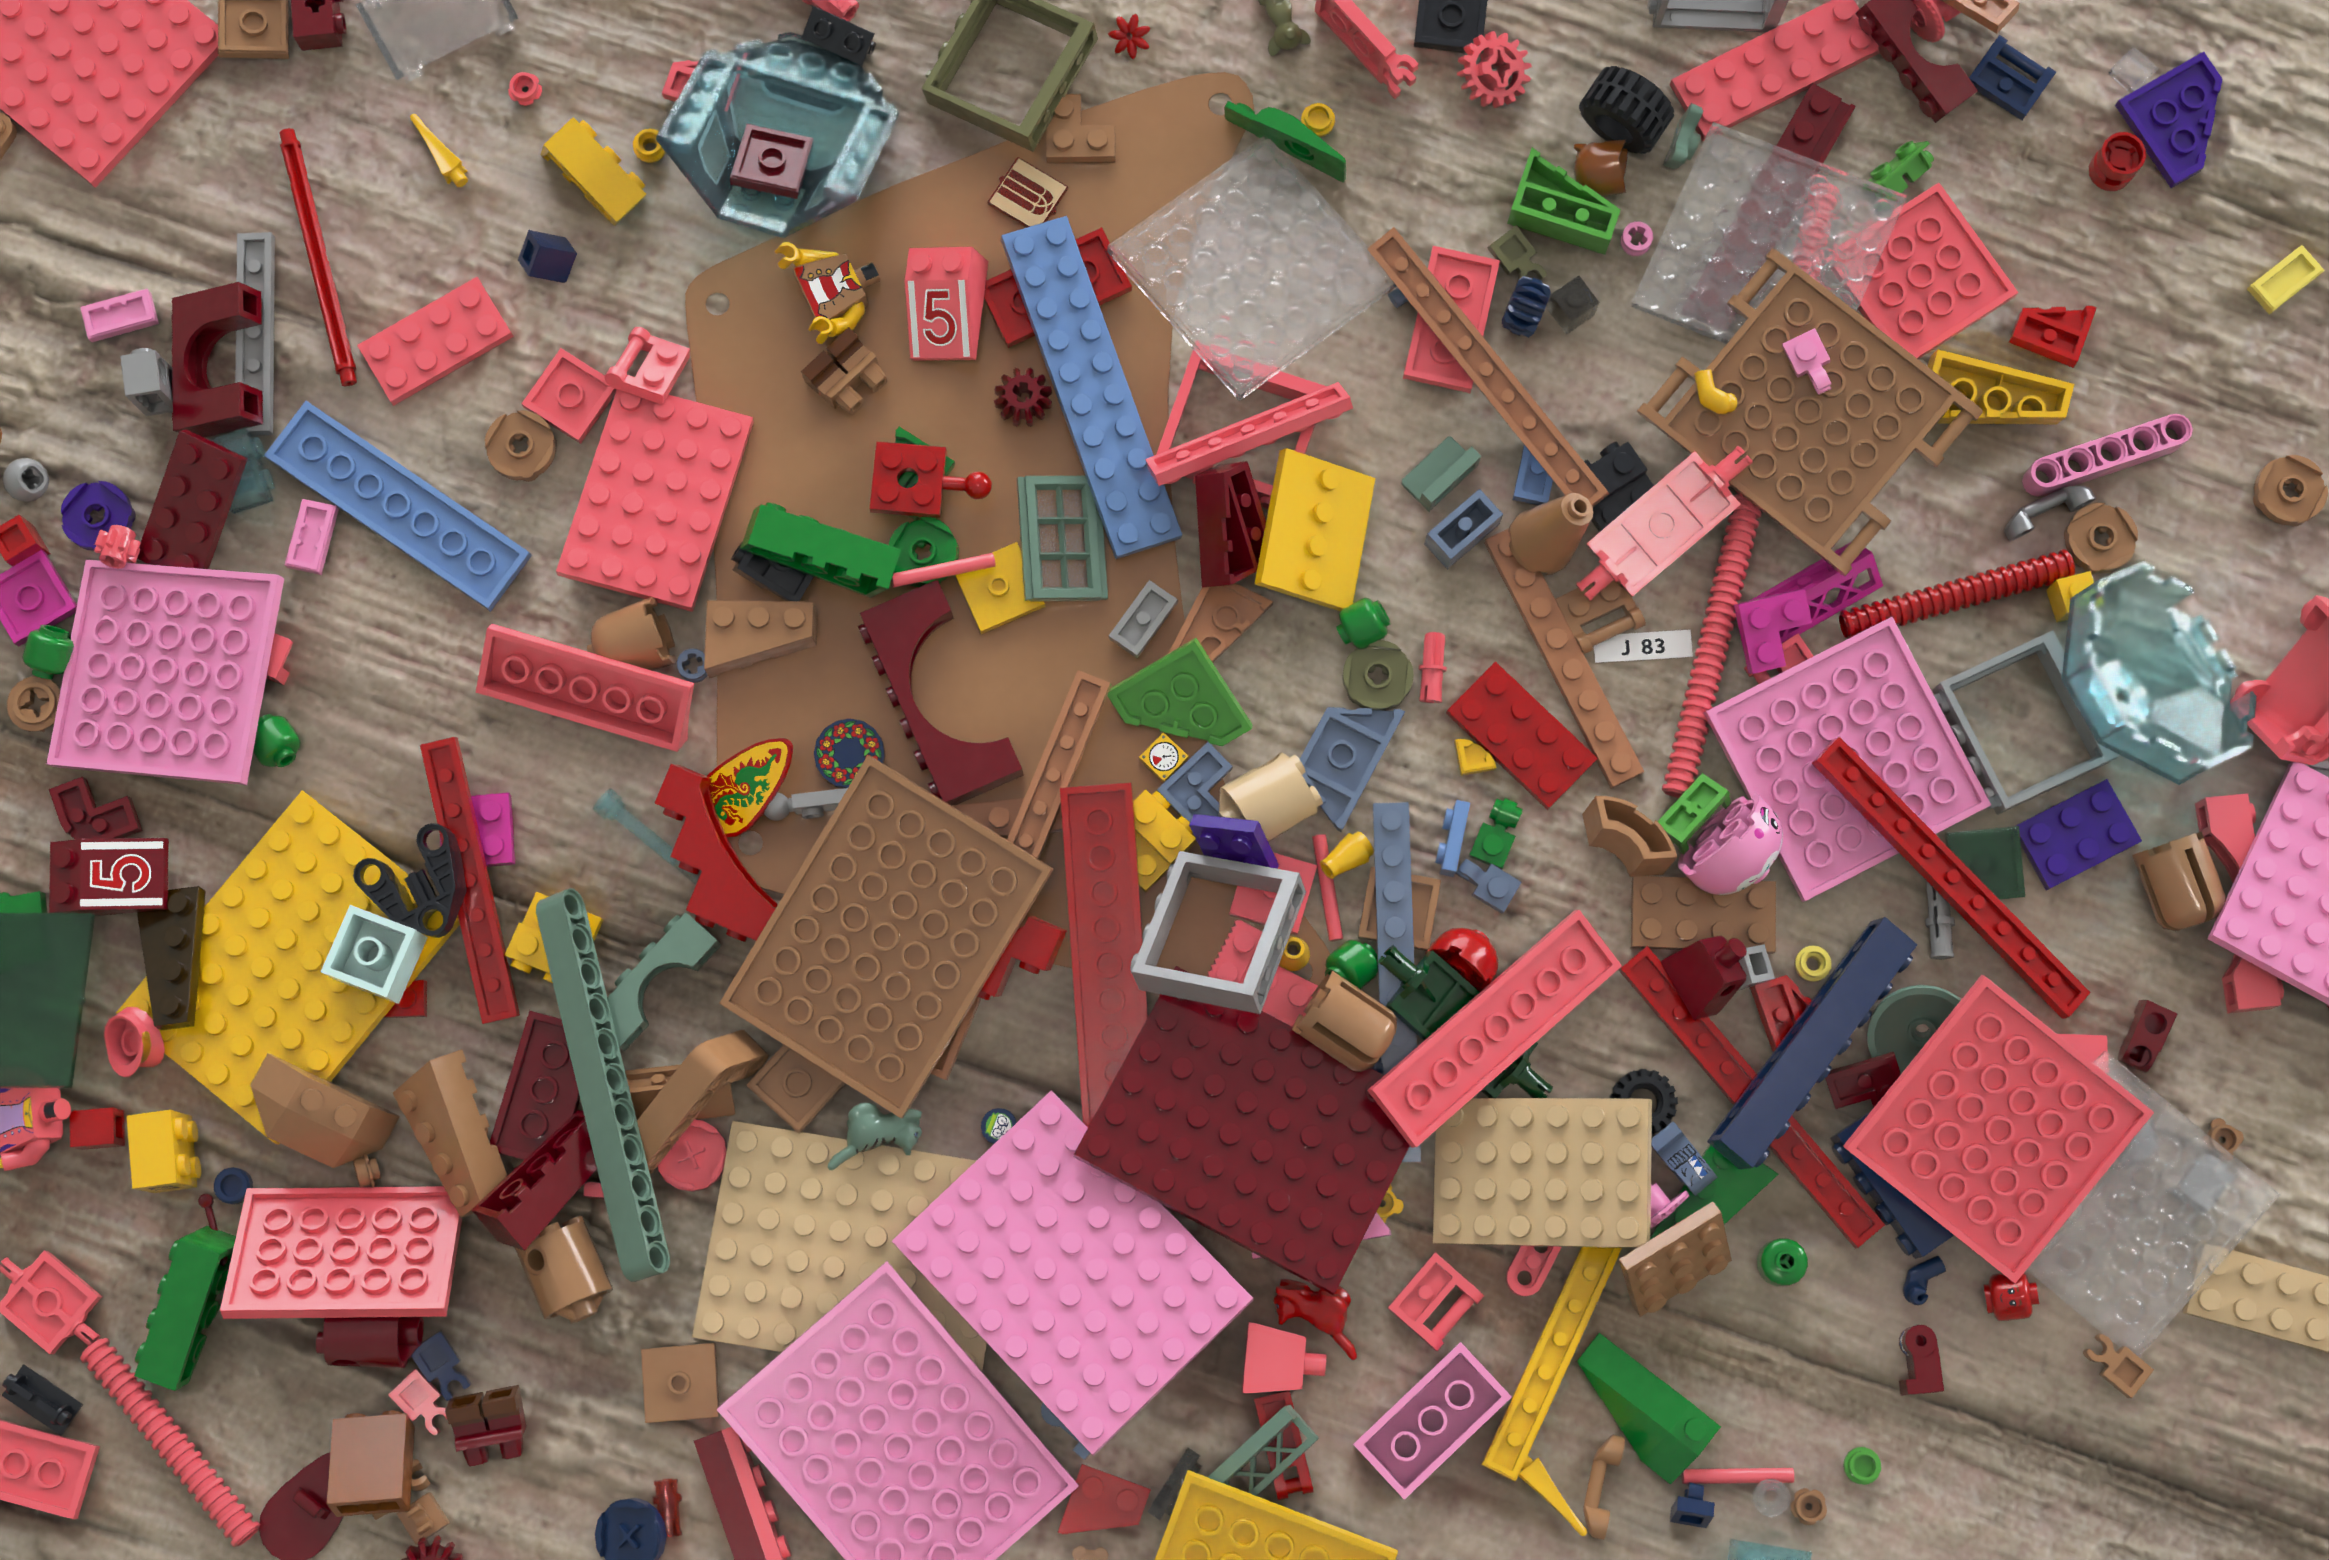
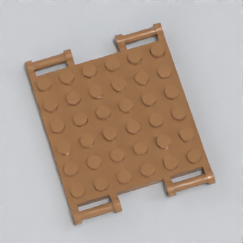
M1772 248L1765 256V263L1738 295L1734 294L1728 300L1727 305L1747 320L1705 369L1712 371L1715 388L1736 396L1738 402L1736 409L1726 414H1717L1705 408L1699 401L1694 373L1701 370L1686 358L1681 357L1675 364L1676 370L1647 404L1643 403L1637 412L1688 453L1692 454L1695 451L1708 466H1716L1735 450L1737 446H1740L1745 453L1735 460V464L1747 455L1753 463L1729 482L1730 486L1829 563L1837 572L1846 576L1852 569L1851 564L1879 530H1885L1891 523V520L1884 513L1871 504L1872 500L1914 450L1928 463L1938 467L1944 460L1942 455L1966 426L1972 420L1976 421L1983 411L1973 401L1787 257ZM1777 269L1783 271L1785 275L1756 309L1750 306L1748 303ZM1814 328L1830 357V363L1822 367L1831 381V389L1819 395L1815 391L1808 374L1797 378L1782 348L1783 343ZM1687 377L1694 380L1695 383L1665 418L1658 413ZM1953 404L1960 408V413L1932 446L1927 444L1923 439ZM1863 513L1869 518L1868 523L1839 556L1831 549Z

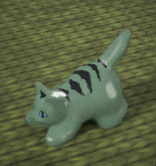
M872 1103L857 1104L848 1113L847 1147L832 1157L828 1163V1169L834 1170L859 1152L869 1151L890 1143L902 1147L905 1154L910 1155L912 1147L915 1146L922 1135V1130L919 1127V1119L922 1112L909 1109L904 1118H900L892 1112L889 1114L881 1113L876 1105Z

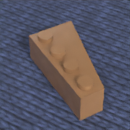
M463 1049L428 1061L393 1092L399 1108L403 1111L415 1133L416 1139L420 1142L432 1164L433 1170L438 1175L449 1195L451 1203L455 1206L461 1218L473 1214L472 1209L507 1177L497 1146L490 1145L487 1135L490 1125L486 1114H479L472 1095L477 1093L473 1078L467 1080L461 1064L466 1062Z

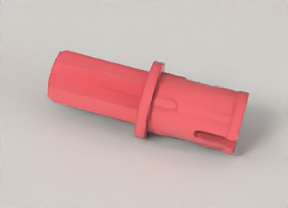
M1428 632L1425 635L1423 665H1419V670L1422 671L1420 702L1434 703L1435 701V703H1442L1443 672L1447 671V667L1443 666L1445 635L1443 633Z

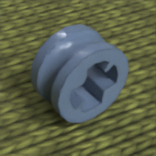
M687 649L679 655L677 669L686 681L698 683L708 676L704 670L705 654L701 650ZM696 657L698 663L703 661V665L697 667V673L692 674L689 669L685 671V666L690 664V659Z

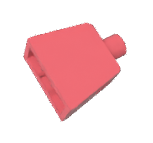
M1248 1322L1242 1393L1302 1389L1303 1374L1325 1376L1327 1355L1305 1352L1306 1337Z

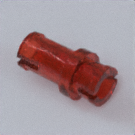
M678 1478L654 1481L656 1495L652 1496V1502L657 1505V1510L665 1522L667 1537L682 1535L679 1502L682 1501V1493H678Z

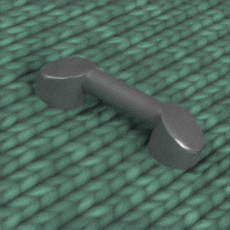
M2086 486L2063 487L2020 508L2005 527L2004 533L2009 541H2013L2035 528L2030 520L2031 518L2062 503H2066L2070 512H2073L2091 503L2096 497L2092 490Z

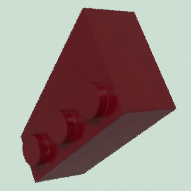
M1248 461L1219 464L1196 475L1195 485L1202 588L1232 585L1257 572L1266 525Z

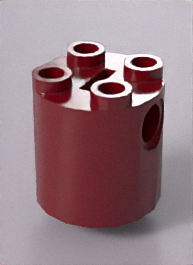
M324 1318L323 1331H319L316 1337L317 1354H324L325 1362L330 1366L405 1368L409 1358L422 1344L424 1335L423 1318Z

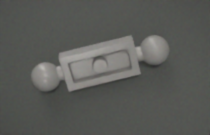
M848 788L791 794L792 798H787L784 794L777 792L774 799L767 806L764 815L774 821L784 819L789 812H795L796 815L802 814V818L805 819L819 818L824 816V811L836 809Z

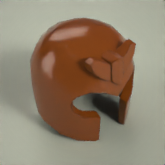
M1626 139L1609 140L1602 143L1575 144L1574 149L1577 151L1574 166L1575 180L1582 186L1587 185L1602 197L1626 193L1624 176L1627 166L1628 149H1623Z

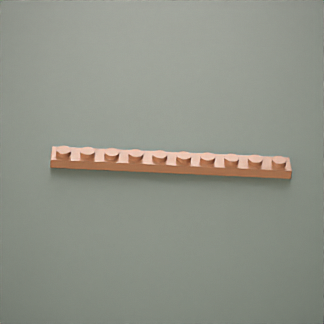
M1395 227L1367 248L1369 253L1564 495L1570 493L1581 494L1589 500L1592 508L1608 496L1609 492Z

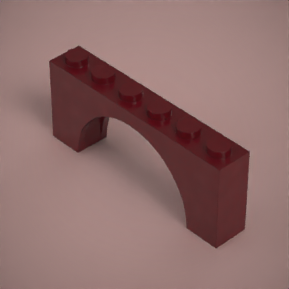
M938 579L861 612L863 624L858 625L859 631L866 645L870 643L874 645L877 655L871 658L879 676L886 674L891 686L885 688L893 708L901 706L905 718L899 721L907 739L914 737L919 749L913 753L921 771L928 769L933 781L927 783L931 793L951 806L958 805L1024 776L1020 762L1008 737L986 743H971L954 739L933 727L923 717L914 702L911 682L917 654L924 642L936 629L954 619Z

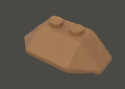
M267 1053L250 1084L267 1137L332 1168L361 1158L365 1153L368 1155L383 1149L400 1117L270 1053Z

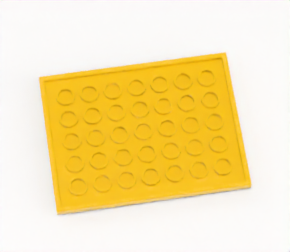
M303 790L204 907L194 1026L168 1030L159 1029L164 1043V1053L266 1137L267 1135L250 1084L267 1053L331 1082L395 1004L392 1001L339 982L321 973L350 905L390 920L355 883L353 874L356 865L361 860L367 858L377 859L387 864L393 870L400 883L405 886L415 908L418 907L404 880L409 874ZM373 865L365 870L364 881L367 885H373L379 881L380 869ZM440 911L434 912L429 918L427 924L429 930L434 931L442 926L443 915ZM458 915L453 928L445 936L434 938L425 935L428 938L406 989L460 925ZM147 976L118 1009L116 1014L126 1007H137L153 1019ZM268 1138V1139L271 1140L274 1144H277V1145L280 1144L279 1142Z

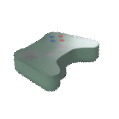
M1691 103L1680 119L1670 149L1664 160V166L1677 169L1685 163L1686 159H1692L1701 135L1694 131L1704 110H1702V107Z

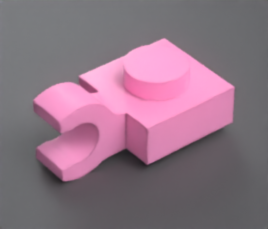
M1815 328L1782 344V348L1797 378L1808 374L1818 395L1831 389V381L1822 367L1830 363V357Z

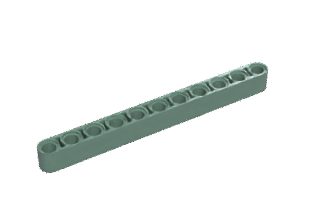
M569 888L539 900L536 906V915L620 1267L626 1279L631 1282H637L666 1272L670 1265V1255L585 904L581 895L575 889Z

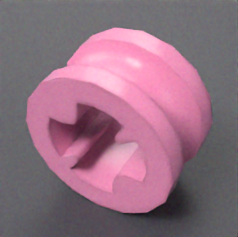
M1643 222L1628 224L1620 239L1622 249L1631 256L1645 254L1653 241L1651 228ZM1636 232L1642 234V242L1644 244L1641 245L1638 242L1637 246L1633 245L1630 233L1635 236Z

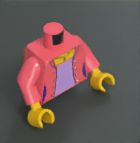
M0 1068V1169L3 1168L4 1171L38 1163L49 1150L50 1144L62 1138L63 1120L67 1119L71 1113L70 1104L66 1099L61 1098L59 1088L47 1087L45 1079L29 1069Z

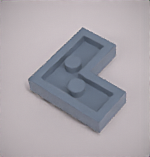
M1207 742L1165 781L1157 791L1180 816L1182 815L1189 822H1191L1194 814L1219 817V802L1209 791L1232 770L1233 766Z

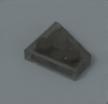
M1187 1447L1149 1507L1148 1513L1161 1520L1164 1513L1171 1516L1178 1497L1177 1492L1183 1484L1187 1470L1198 1474L1202 1465L1197 1463L1200 1457L1198 1453Z

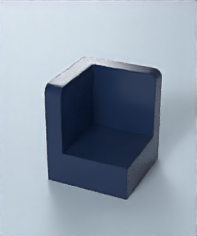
M528 230L518 261L530 277L565 283L569 277L577 252L565 237Z

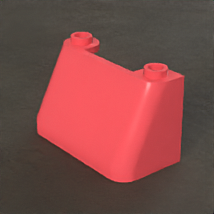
M2318 595L2308 601L2301 610L2300 623L2307 629L2306 632L2266 681L2253 680L2243 682L2236 689L2234 697L2227 704L2281 760L2308 765L2323 762L2329 757V599Z

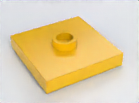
M1017 542L992 552L995 558V567L955 575L981 634L1045 607L1044 601H1024L1022 555Z

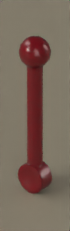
M202 1194L198 1199V1203L202 1208H205L209 1227L218 1231L212 1209L214 1198L210 1194ZM227 1256L222 1258L219 1264L225 1265L228 1261Z

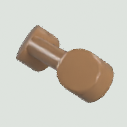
M1611 1435L1593 1457L1583 1506L1585 1522L1593 1538L1604 1540L1607 1533L1610 1511L1598 1507L1607 1464L1620 1465L1625 1437Z

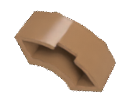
M1595 796L1582 814L1589 846L1604 848L1615 854L1625 865L1630 877L1663 875L1676 860L1677 854L1667 832L1657 820L1653 823L1644 814L1636 810L1638 806L1623 799Z

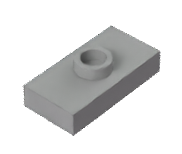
M1149 580L1109 634V639L1138 658L1177 605L1178 599Z

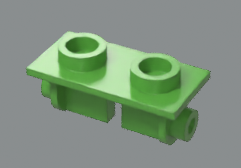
M1909 141L1895 151L1896 157L1889 163L1885 162L1876 167L1870 173L1872 178L1862 186L1864 188L1875 187L1877 190L1875 197L1880 203L1892 202L1909 187L1902 177L1904 174L1911 183L1932 167L1933 155L1927 150L1923 151L1930 143L1928 141L1916 143Z

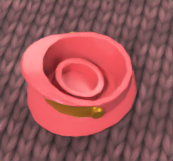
M126 1007L108 1020L104 1031L105 1045L109 1062L118 1075L130 1077L137 1071L138 1067H155L161 1063L164 1057L163 1039L159 1029L154 1026L153 1019L146 1012L137 1007Z

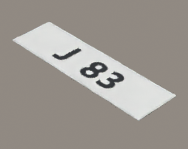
M1675 630L1618 634L1594 646L1595 663L1693 657L1691 631Z

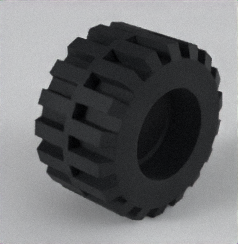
M1617 66L1605 67L1600 72L1579 105L1582 117L1595 133L1606 141L1626 139L1623 149H1628V152L1636 154L1650 152L1674 117V108L1671 102L1655 84L1636 72Z

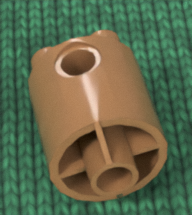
M582 1215L562 1223V1228H560L558 1222L547 1225L539 1234V1237L525 1251L515 1248L544 1319L563 1316L569 1319L571 1324L584 1320L598 1313V1307L603 1297L613 1290Z

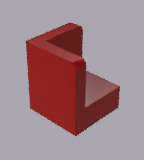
M21 515L15 516L0 526V553L5 562L11 566H15L40 550L46 552L47 555L51 554L34 525Z
M111 1107L71 1111L69 1115L71 1148L88 1150L125 1146L124 1110Z

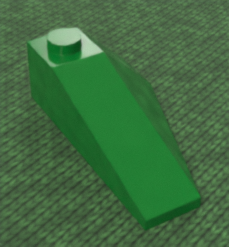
M1600 1333L1596 1335L1576 1361L1599 1398L1602 1399L1615 1419L1614 1421L1630 1442L1640 1461L1670 1485L1701 1454L1721 1428L1720 1425Z

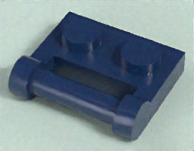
M1999 35L1969 79L1980 94L2023 121L2057 71L2049 66L2045 69L2008 45V40ZM1999 55L2038 80L2037 83H2033L1996 57Z

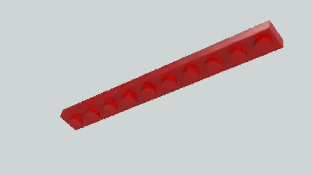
M1840 737L1835 738L1812 762L1816 769L2062 1019L2070 1017L2091 992Z
M1646 946L1619 969L1620 973L1734 1105L1757 1075L1756 1072L1709 1017L1693 1020L1661 961ZM1791 1116L1788 1120L1791 1123L1788 1130L1779 1139H1774L1769 1148L1855 1249L1859 1248L1885 1226L1884 1222L1797 1120Z

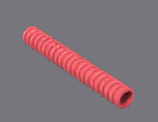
M101 1338L88 1346L80 1357L82 1363L87 1362V1369L91 1372H96L94 1375L95 1379L103 1381L101 1386L104 1389L109 1388L108 1394L111 1398H117V1406L123 1405V1413L131 1415L130 1421L132 1424H138L137 1430L139 1432H145L144 1439L153 1442L151 1445L153 1450L159 1449L158 1456L161 1459H167L166 1465L167 1467L174 1468L173 1474L175 1476H181L180 1483L189 1486L187 1489L189 1494L195 1493L194 1500L197 1503H203L202 1509L203 1511L210 1512L209 1518L211 1520H217L216 1527L225 1530L223 1533L225 1538L230 1537L232 1539L230 1544L233 1547L240 1546L249 1540L259 1530L260 1523L251 1520L253 1518L251 1512L245 1513L246 1506L238 1504L237 1495H231V1488L223 1486V1478L215 1476L217 1471L214 1468L209 1469L210 1462L201 1459L203 1455L201 1451L195 1452V1444L187 1442V1434H181V1427L173 1425L174 1419L172 1416L167 1417L165 1415L167 1410L164 1407L159 1408L160 1401L151 1398L153 1393L150 1390L145 1391V1383L143 1381L138 1382V1377L134 1376L135 1373L130 1372L131 1366L123 1364V1356H117V1349L109 1347V1339Z

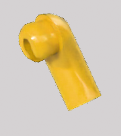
M1702 370L1694 373L1699 401L1705 408L1717 414H1726L1736 409L1738 404L1736 396L1715 388L1711 370Z

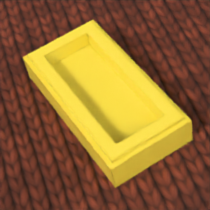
M2301 245L2251 284L2247 290L2270 315L2325 270Z

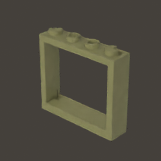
M971 0L966 13H962L958 17L955 24V32L949 42H944L941 46L938 61L934 68L928 70L925 74L927 80L922 87V91L926 101L934 107L1033 152L1054 117L1056 107L1062 97L1066 96L1098 40L1094 23L1044 0ZM996 4L1071 37L1020 126L945 92Z

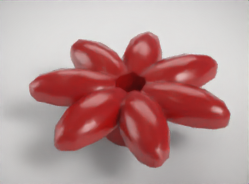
M1137 14L1132 15L1129 23L1120 16L1116 18L1120 30L1108 33L1109 37L1120 40L1115 47V53H1121L1127 48L1130 58L1135 59L1137 47L1141 49L1149 48V44L1141 37L1150 31V27H1138L1139 20Z

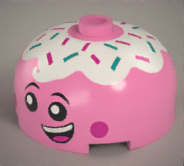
M1757 793L1751 797V800L1741 796L1732 801L1727 809L1723 808L1701 827L1704 831L1697 838L1696 845L1692 847L1689 844V850L1684 855H1680L1678 868L1698 888L1710 894L1729 895L1739 892L1753 883L1757 884L1768 875L1770 866L1774 863L1780 852L1783 841L1781 822L1772 808Z

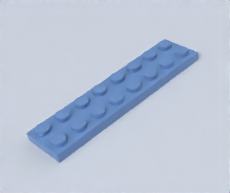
M308 401L303 403L264 455L279 468L490 612L532 556L529 551Z

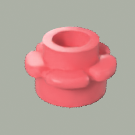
M520 72L510 80L508 93L513 101H518L520 105L528 106L533 104L535 99L540 98L542 86L538 84L539 79L535 75ZM524 87H527L528 91L523 92L522 89Z

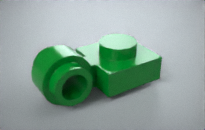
M1504 798L1503 801L1496 799L1489 815L1490 819L1495 820V826L1482 823L1468 857L1487 865L1493 864L1502 870L1516 837L1505 832V829L1508 826L1515 829L1523 809L1517 807L1518 803Z

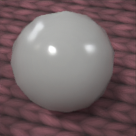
M20 458L8 465L4 471L2 481L5 490L12 498L23 502H31L42 497L46 492L49 476L47 470L40 462L29 458Z

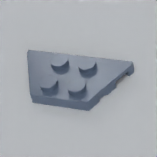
M1327 707L1300 757V761L1306 771L1302 775L1308 787L1314 786L1323 801L1320 807L1338 831L1342 832L1405 711L1401 709H1394L1393 711L1372 710V708L1347 710L1345 708Z

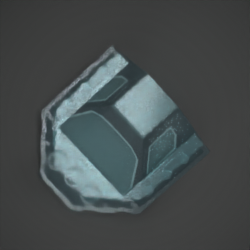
M793 32L779 34L776 41L762 43L760 39L736 44L733 51L719 54L717 49L703 53L656 136L657 142L717 218L781 238H785L858 200L899 117L898 109L893 103L889 104L883 97V89L871 73H866L861 65L801 38L802 35ZM746 124L814 138L813 149L798 199L730 185V176Z

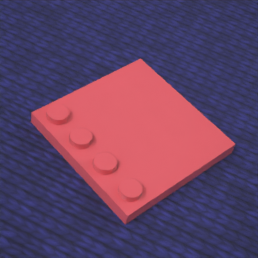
M1940 183L1935 184L1829 252L1823 258L1863 317L1917 359H1920L2007 303L2019 293Z

